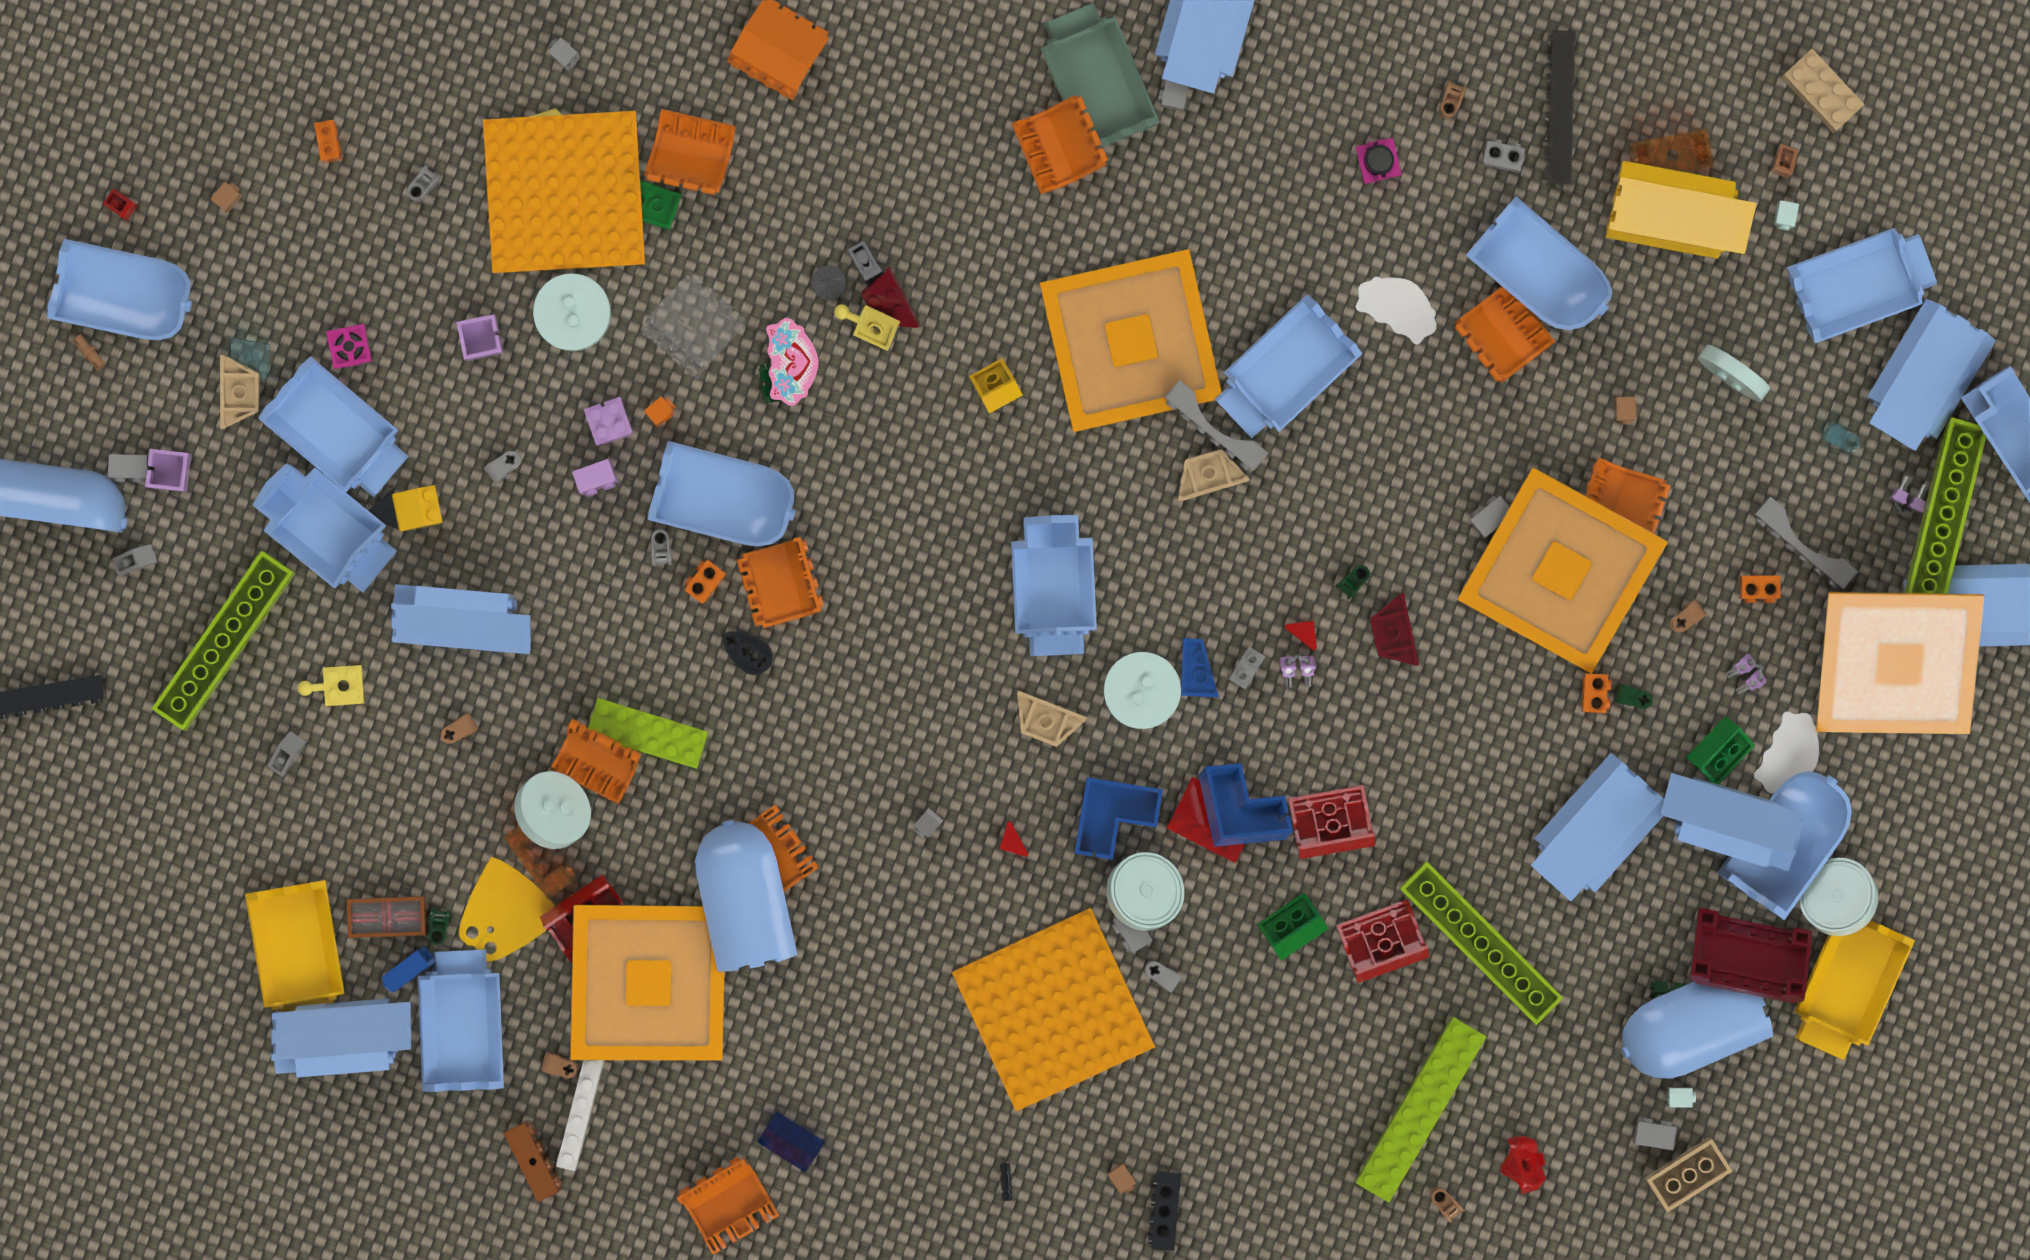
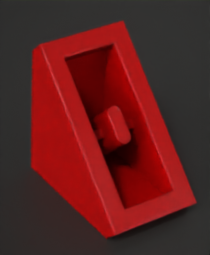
M114 188L103 202L104 206L127 221L138 206V204Z
M1314 621L1291 623L1283 627L1310 649L1316 650Z
M1007 822L1000 849L1026 857L1029 853L1012 822Z

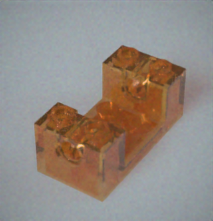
M1707 129L1634 142L1628 146L1630 162L1691 173L1707 171L1714 167ZM1669 150L1677 152L1676 160L1668 159L1667 152Z
M519 825L503 836L547 899L552 898L576 881L574 877L576 876L575 871L571 866L567 867L566 865L560 866L546 877L544 874L547 872L543 866L536 864L533 860L535 858L530 848L526 849L524 847L531 840L524 834Z

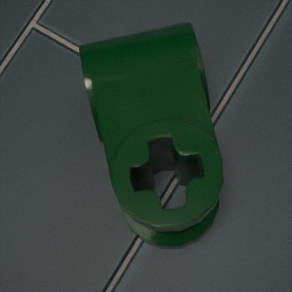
M1358 565L1335 587L1340 588L1349 600L1369 579L1370 570L1365 565ZM1364 568L1367 575L1364 579L1357 578V569Z
M1620 683L1614 702L1641 709L1649 708L1653 701L1652 696L1648 692ZM1646 695L1648 703H1644L1642 706L1638 698Z
M431 908L428 939L432 944L442 945L446 942L451 910L438 911L435 908ZM436 931H440L443 935L440 942H435L433 939V934Z

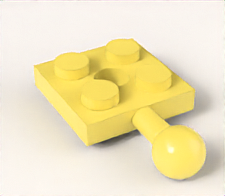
M843 304L836 306L834 310L836 318L840 320L847 318L857 323L854 336L886 351L889 350L899 326V320L866 305L861 316L849 312V308Z
M362 665L323 668L324 683L311 684L309 681H301L297 687L299 694L302 696H308L312 691H324L325 706L364 704ZM341 680H346L349 683L348 690H339L338 683Z

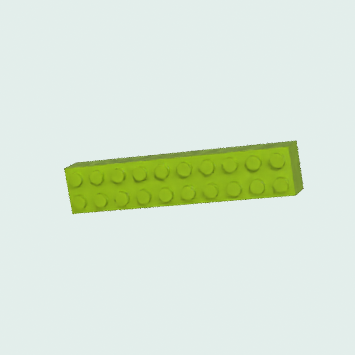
M1951 417L1945 425L1904 593L1948 594L1986 440L1985 434L1977 424Z
M261 551L154 704L152 710L181 730L187 731L296 573L265 551Z
M1427 861L1399 887L1535 1025L1563 999Z
M1451 1016L1356 1177V1184L1388 1203L1390 1202L1485 1041V1035Z

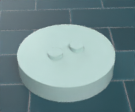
M563 274L551 279L541 288L535 299L533 316L539 333L548 343L565 351H581L595 345L605 335L611 320V306L605 291L594 280L580 274Z
M1706 345L1698 356V360L1715 376L1755 401L1761 402L1770 390L1769 385L1755 372L1717 347Z
M1136 652L1121 658L1111 667L1105 679L1104 698L1109 711L1118 721L1132 728L1148 729L1162 724L1175 712L1180 701L1181 685L1175 669L1167 660L1153 653Z
M553 771L539 773L521 786L515 798V816L521 830L531 841L549 849L565 848L578 840L589 826L591 819L589 800L581 786L565 774Z
M1142 852L1127 857L1112 870L1107 881V900L1112 912L1123 924L1132 929L1150 931L1166 925L1179 913L1184 900V885L1180 873L1169 860L1158 854Z
M1832 858L1826 861L1799 899L1803 914L1817 930L1832 936H1845L1859 931L1870 922L1878 906L1879 894L1875 880L1861 864L1847 858Z

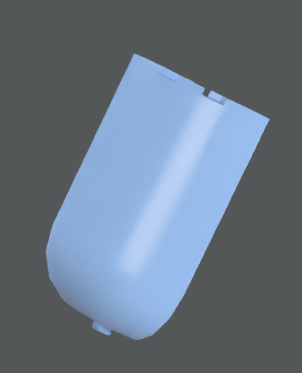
M1515 197L1495 220L1497 225L1492 224L1466 254L1469 259L1536 316L1555 328L1572 330L1584 327L1594 320L1598 314L1602 316L1609 308L1607 304L1612 297V288L1602 270L1518 197Z
M64 239L59 250L56 272L59 274L58 283L54 284L48 302L47 319L147 340L170 338L181 330L186 312H190L192 307V301H189L191 282L186 272L173 263L157 258Z
M670 441L667 442L659 472L658 485H656L649 509L648 520L743 545L764 546L773 544L782 538L789 520L793 521L796 511L792 509L794 489L787 478L778 471L763 465Z
M0 459V516L120 533L123 532V529L127 528L128 519L125 518V499L118 485L108 476L89 470Z
M1802 772L1786 780L1770 798L1771 801L1781 803L1785 808L1805 813L1800 838L1795 849L1796 855L1793 856L1789 871L1770 865L1763 867L1729 856L1717 873L1733 886L1745 892L1747 896L1785 920L1839 845L1850 825L1852 813L1850 800L1843 789L1836 785L1838 781L1830 775L1825 777L1816 772Z
M734 820L722 822L723 825L714 828L705 835L698 847L695 860L697 881L718 972L736 971L745 965H749L750 968L765 965V961L775 960L779 962L798 955L777 859L772 845L765 835L751 824L734 822Z
M1692 982L1641 1006L1629 1018L1623 1029V1047L1621 1052L1624 1058H1628L1632 1065L1641 1073L1654 1078L1671 1079L1686 1075L1773 1037L1770 1017L1766 1016L1763 1010V1006H1766L1763 997Z

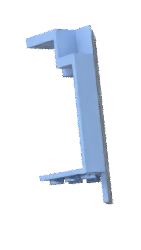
M2008 366L1979 384L1972 391L1961 397V399L2030 503V397L2015 375L2012 367Z
M286 463L265 483L253 503L256 509L270 519L264 532L333 588H336L340 583L344 585L349 581L364 593L397 552V550L382 539L384 536L383 530L386 525L316 468L307 476H304L291 464Z
M1078 515L1025 517V541L1011 542L1015 634H1023V637H1029L1030 656L1084 654L1083 635L1089 634V630H1097L1093 538H1079Z
M395 584L394 603H391V609H393L392 642L530 654L531 615L513 614V611H516L517 599H514V595Z
M1671 773L1660 815L1676 820L1674 834L1677 835L1678 841L1763 867L1770 865L1789 871L1793 856L1796 855L1795 849L1800 838L1805 813L1785 808L1781 803L1696 777L1690 779Z
M389 998L301 1005L297 1006L295 1011L272 1013L273 1054H271V1061L275 1063L276 1074L296 1072V1077L390 1070L398 1050L411 1049L410 1002L390 1003Z

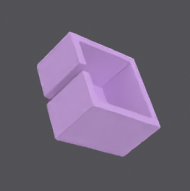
M493 314L456 322L465 361L504 354L501 337L496 335L500 333L496 315Z
M621 397L604 402L605 406L603 407L601 404H597L584 409L594 441L598 447L634 434Z
M150 449L148 466L155 467L154 471L147 470L145 487L187 492L192 454Z
M609 459L572 472L579 493L587 497L597 494V490L601 488L605 491L616 487L615 483L619 482L613 464Z

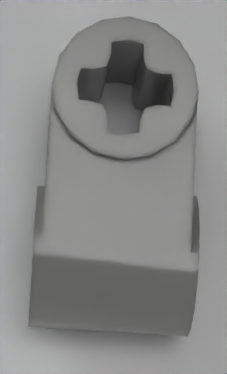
M425 165L407 189L409 198L414 202L423 201L428 193L437 185L441 176L435 175ZM413 189H421V195L413 197L411 195Z
M507 451L486 465L484 470L496 484L521 464V456L515 451ZM509 455L513 457L515 456L514 464L508 463V461L510 460L508 457Z
M662 529L656 530L651 537L652 566H656V564L672 565L669 534ZM659 532L663 533L666 537L665 542L662 544L658 543L655 539L656 534Z
M1150 961L1145 965L1146 975L1171 993L1182 978L1171 969L1156 961ZM1157 965L1158 973L1151 975L1150 966L1155 967Z

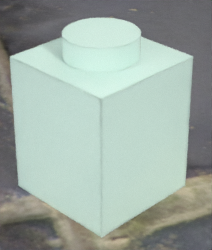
M1781 200L1777 202L1773 225H1777L1778 229L1789 231V228L1795 227L1799 204Z
M1667 1087L1668 1107H1693V1103L1696 1102V1092L1693 1091V1088Z

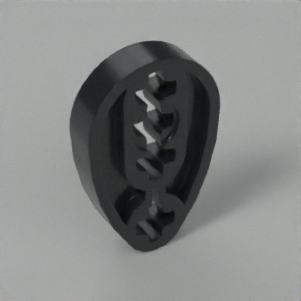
M729 631L724 634L723 644L726 652L742 671L750 675H759L769 669L773 661V653L766 642L744 632ZM735 635V641L740 646L733 643L728 645L726 637ZM750 646L752 653L758 652L760 659L764 657L767 659L765 661L767 666H761L760 668L758 667V661L754 660L751 662L750 655H742L744 652L742 648Z

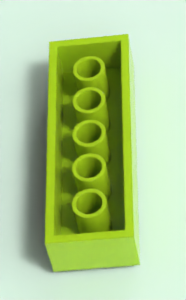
M597 698L588 727L592 731L593 729L597 730L598 734L600 732L614 739V742H620V745L624 747H630L634 750L696 769L699 766L709 734L708 731L601 698Z

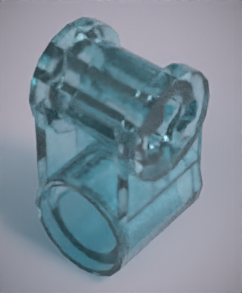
M1830 421L1822 436L1824 441L1847 452L1855 451L1860 446V439L1857 435ZM1853 438L1855 446L1849 448L1846 440Z

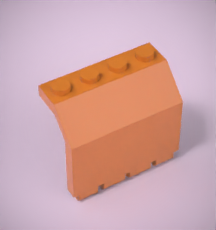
M762 0L743 28L730 52L727 62L732 67L745 72L749 77L762 82L766 87L779 92L783 97L794 100L807 72L827 44L829 32L818 25L813 29L814 23L802 16L796 19L797 13L785 6L780 10L781 4L775 0Z
M1071 96L1041 113L1012 123L1040 194L1071 184L1106 166L1105 162L1108 161L1104 148L1099 149L1098 147L1101 145V141L1096 130H1091L1094 124L1089 112L1084 113V110L1087 108L1082 96Z
M661 109L655 142L644 176H647V180L659 183L661 180H664V184L676 187L682 184V188L698 191L700 188L702 189L701 192L715 195V192L719 193L728 168L736 126Z
M1500 287L1455 321V329L1462 338L1466 336L1467 340L1465 342L1474 353L1476 351L1479 353L1477 358L1485 368L1489 367L1491 369L1488 372L1496 382H1504L1556 342L1537 316L1504 287Z
M1598 457L1597 462L1593 465V474L1591 480L1587 483L1585 496L1655 534L1659 520L1654 517L1655 515L1661 517L1665 502L1660 499L1661 497L1667 499L1671 485L1666 484L1664 479L1630 470Z
M801 537L743 554L744 558L737 560L740 573L748 572V575L741 577L745 591L753 590L752 594L746 595L750 610L758 608L759 611L752 613L755 626L763 625V628L822 611L821 607H824L823 599L816 592V589L819 588L818 581L811 574V570L814 569L811 558L807 559L806 551H809L806 540L802 541Z

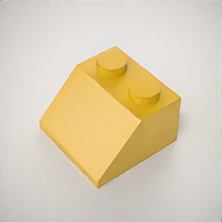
M1003 358L969 376L989 413L1023 396Z
M435 485L392 494L399 532L443 523Z

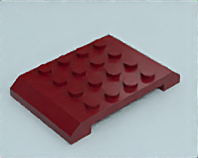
M1699 908L1689 979L1697 984L1788 1003L1803 1002L1806 993L1813 931L1796 927L1793 930L1768 926L1720 916L1718 911Z

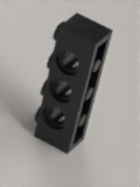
M1158 1171L1157 1175L1153 1176V1186L1156 1187V1194H1152L1151 1206H1154V1214L1150 1213L1149 1225H1153L1152 1233H1148V1244H1151V1249L1174 1251L1181 1182L1180 1172ZM1167 1186L1171 1189V1194L1169 1196H1162L1160 1190ZM1161 1206L1169 1207L1170 1211L1167 1215L1159 1214ZM1158 1226H1167V1233L1160 1235L1157 1232Z

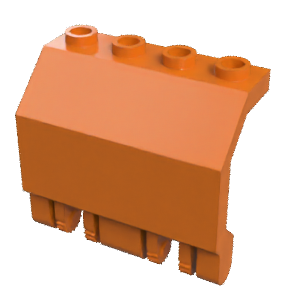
M572 718L566 731L567 737L550 770L565 774L579 785L619 804L638 768L642 753L636 750L632 751V748H626L620 745V742H614V739L600 732L598 734L597 730L593 729L592 731L585 724L582 723L581 725L579 721Z
M775 804L748 824L759 829L772 845L777 859L783 891L785 892L818 869L819 866L813 861L803 868V865L812 860L813 857L811 855L807 856L801 862L796 858V855L802 853L806 847L802 845L792 852L802 842L793 829L783 836L780 835L791 826L790 824H785L780 830H777L773 825L784 817L781 813L770 820L771 817L780 812Z
M738 1156L729 1161L730 1166L724 1169L722 1166L712 1171L713 1176L708 1179L705 1176L696 1181V1186L691 1189L689 1186L679 1191L680 1195L677 1196L680 1205L683 1204L688 1210L713 1255L721 1251L716 1240L722 1249L726 1248V1243L719 1234L726 1230L733 1243L737 1241L733 1231L739 1240L754 1231L747 1216L755 1229L760 1228L758 1221L753 1216V1213L758 1210L762 1215V1219L766 1223L770 1222L763 1207H765L772 1220L780 1216L757 1174L745 1157L740 1159Z

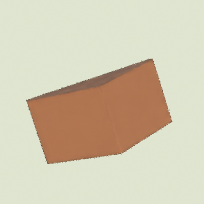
M1780 144L1770 172L1785 178L1792 176L1798 150Z

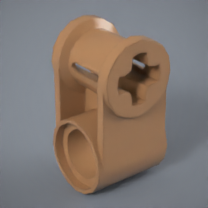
M1450 80L1448 81L1439 107V114L1442 118L1451 119L1454 117L1466 92V86L1461 87L1453 84ZM1450 105L1453 108V112L1448 114L1444 111L1443 107Z
M1694 599L1672 617L1669 623L1670 628L1677 633L1684 632L1704 618L1707 613ZM1677 620L1683 621V623L1681 624L1682 627L1676 626L1678 623Z
M470 713L445 727L441 732V738L445 743L452 744L479 729ZM447 730H449L450 732H455V734L453 735V740H451L450 738H445V736L447 735Z
M546 1052L541 1071L564 1078L575 1077L580 1069L577 1062L551 1052ZM572 1065L571 1068L574 1069V1072L568 1074V1070L565 1068Z
M1438 1186L1430 1191V1199L1449 1223L1460 1212L1463 1213L1465 1211L1444 1188ZM1437 1192L1444 1193V1198L1441 1201H1436L1434 1198Z

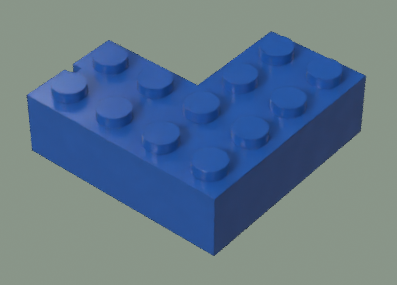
M1241 763L1206 766L1200 772L1199 779L1214 847L1286 840L1293 832L1290 816H1285L1288 813L1285 796L1249 799Z
M1086 777L1075 854L1092 856V852H1096L1095 857L1113 860L1118 823L1125 822L1157 827L1163 789Z

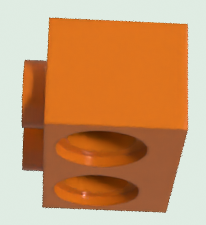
M328 120L314 123L321 161L328 163L343 160L336 122Z
M661 396L646 408L644 412L659 428L676 413L673 410L676 406L668 397L664 399Z
M709 560L706 562L701 561L696 568L697 574L694 578L690 576L684 584L686 586L684 590L702 604L707 601L726 576L725 572ZM707 568H713L715 571V575L711 579L705 577L704 572ZM696 583L703 585V591L700 594H695L693 591V586Z
M1739 576V599H1745V603H1756V599H1764V603H1775V599H1781L1780 576ZM1748 584H1752L1755 587V592L1752 595L1746 592ZM1767 584H1771L1774 587V592L1771 595L1765 592Z
M1583 674L1581 712L1606 713V709H1610V698H1607V690H1611V679H1608V675ZM1596 678L1602 681V686L1598 690L1592 685L1593 680ZM1595 697L1601 701V705L1597 709L1591 705V701Z

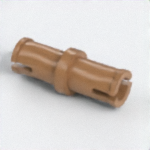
M82 334L74 338L75 340L72 343L77 346L83 353V358L88 359L96 371H99L106 365V362L97 354L96 348L94 346L91 347Z

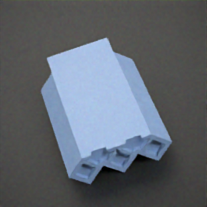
M1170 0L1155 55L1162 58L1161 61L1166 63L1162 79L1214 93L1218 78L1224 79L1225 76L1233 77L1254 0Z
M1895 228L1787 267L1789 282L1797 295L1796 301L1801 314H1804L1807 323L1806 328L1814 343L1923 304V290L1937 285V280L1920 235L1916 234L1904 239L1903 235L1898 234Z
M1306 295L1223 372L1228 378L1226 382L1229 386L1215 400L1251 439L1266 425L1270 429L1275 428L1280 432L1358 359L1362 353L1357 345L1344 335L1337 323L1324 313L1319 304Z
M1926 299L1867 396L1873 401L1872 405L1878 408L1869 423L1915 451L1924 437L1938 438L1961 397L1966 392L1996 342L1984 330L1975 328L1970 325L1969 321L1959 315L1952 314L1946 310V307L1929 299Z
M311 356L299 366L293 378L282 386L276 398L263 409L258 418L345 492L350 488L355 489L360 485L371 496L375 497L409 457L394 444L396 441L395 435L398 430Z
M2030 564L1954 566L1948 594H1984L1979 646L2030 645ZM1904 580V590L1907 580Z
M1610 753L1534 838L1539 843L1538 848L1542 853L1531 866L1570 901L1583 888L1586 891L1590 888L1596 893L1661 820L1663 816L1660 814L1664 798L1651 789L1638 775L1633 773L1625 763Z
M486 950L432 952L433 957L436 959V962L433 964V971L426 972L424 976H418L422 1091L438 1092L504 1088L499 973H492L491 969H487Z

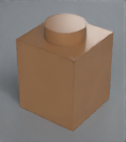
M224 182L211 197V200L228 213L242 197L239 193L241 189L233 182L230 185Z
M1636 397L1614 398L1615 421H1620V425L1632 424V421L1636 420Z
M1121 1163L1107 1173L1120 1194L1123 1192L1127 1194L1135 1188L1134 1184H1136V1181L1124 1163Z

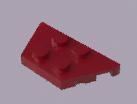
M887 267L880 277L877 276L872 284L862 290V297L866 305L899 320L900 327L918 328L919 321L891 267Z
M1402 593L1370 618L1377 656L1418 666L1419 662L1405 595Z

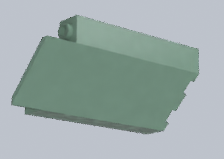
M1094 3L1044 24L1050 40L1046 42V46L1041 48V51L1061 99L1064 101L1074 95H1077V97L1082 96L1087 108L1084 110V113L1089 112L1094 124L1091 130H1096L1101 141V145L1098 146L1099 149L1129 138V136L1138 132L1148 130L1160 123L1116 17L1107 19V16L1100 18Z

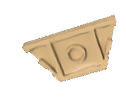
M220 355V429H224L260 411V373L226 355Z
M1222 449L1185 460L1178 501L1181 502L1250 480Z
M1020 691L1017 693L1021 733L1057 747L1087 719L1085 716Z

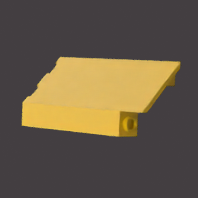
M1622 161L1605 238L1716 259L1719 258L1721 252L1725 251L1745 254L1757 203L1737 199L1738 190L1735 189L1736 182Z
M316 881L245 894L264 1008L272 1007V1010L280 1009L281 1012L295 1011L297 1006L334 1003V1000L338 999L337 995L345 994L326 881Z
M1871 920L1866 926L1855 933L1845 936L1828 935L1808 979L1805 999L1803 1002H1798L1794 1013L1800 1015V1020H1802L1795 1039L1842 1060H1845L1852 1043L1858 1046L1863 1043L1868 1046L1915 940Z

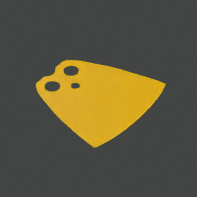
M491 857L469 898L460 923L459 937L465 944L472 945L477 950H484V946L488 942L495 943L497 947L495 953H486V961H495L522 948L544 933L546 929L543 927L540 916L555 907V905L526 876L507 863ZM471 926L478 929V936L473 939L469 938L466 934L467 928ZM489 926H492L494 928V931L492 933H489L487 931V928Z

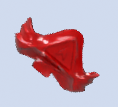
M1515 1136L1508 1138L1510 1151L1500 1166L1501 1173L1520 1186L1521 1194L1537 1191L1546 1179L1542 1168L1546 1164L1544 1154L1542 1152L1538 1153L1537 1142L1530 1137Z

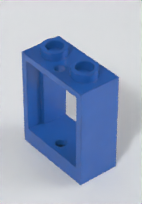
M424 946L382 976V984L388 991L391 990L393 993L434 964L436 959L427 947Z

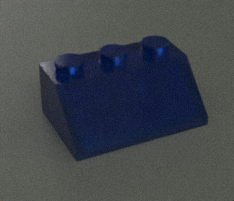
M777 1109L757 1142L806 1173L826 1140Z

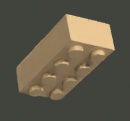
M1813 49L1808 51L1781 77L1832 133L1837 131L1865 105Z
M1708 1137L1644 1179L1663 1209L1668 1213L1733 1171L1712 1138Z

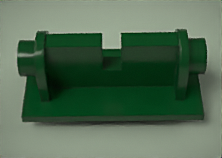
M761 364L758 369L760 382H765V385L761 386V398L764 399V403L781 401L770 397L772 381L769 376V370L772 364Z
M1657 980L1650 982L1651 992L1649 998L1655 999L1685 986L1686 983L1672 982L1671 989H1668V982Z

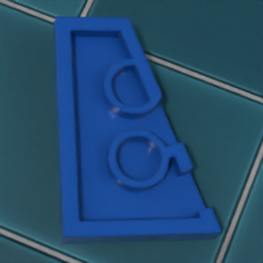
M1183 638L1181 696L1219 697L1203 639Z

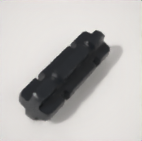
M1010 1163L1000 1164L1003 1201H1011L1013 1199L1011 1174L1009 1173L1011 1171Z

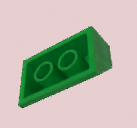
M1725 716L1686 758L1710 782L1720 784L1755 747V744L1737 724Z
M1302 893L1257 924L1281 961L1329 929L1305 893Z

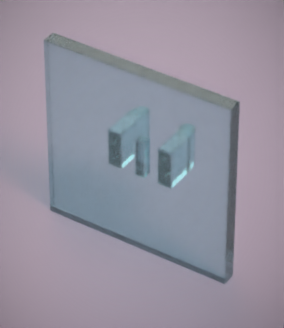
M232 338L231 359L259 372L261 379H268L270 344Z

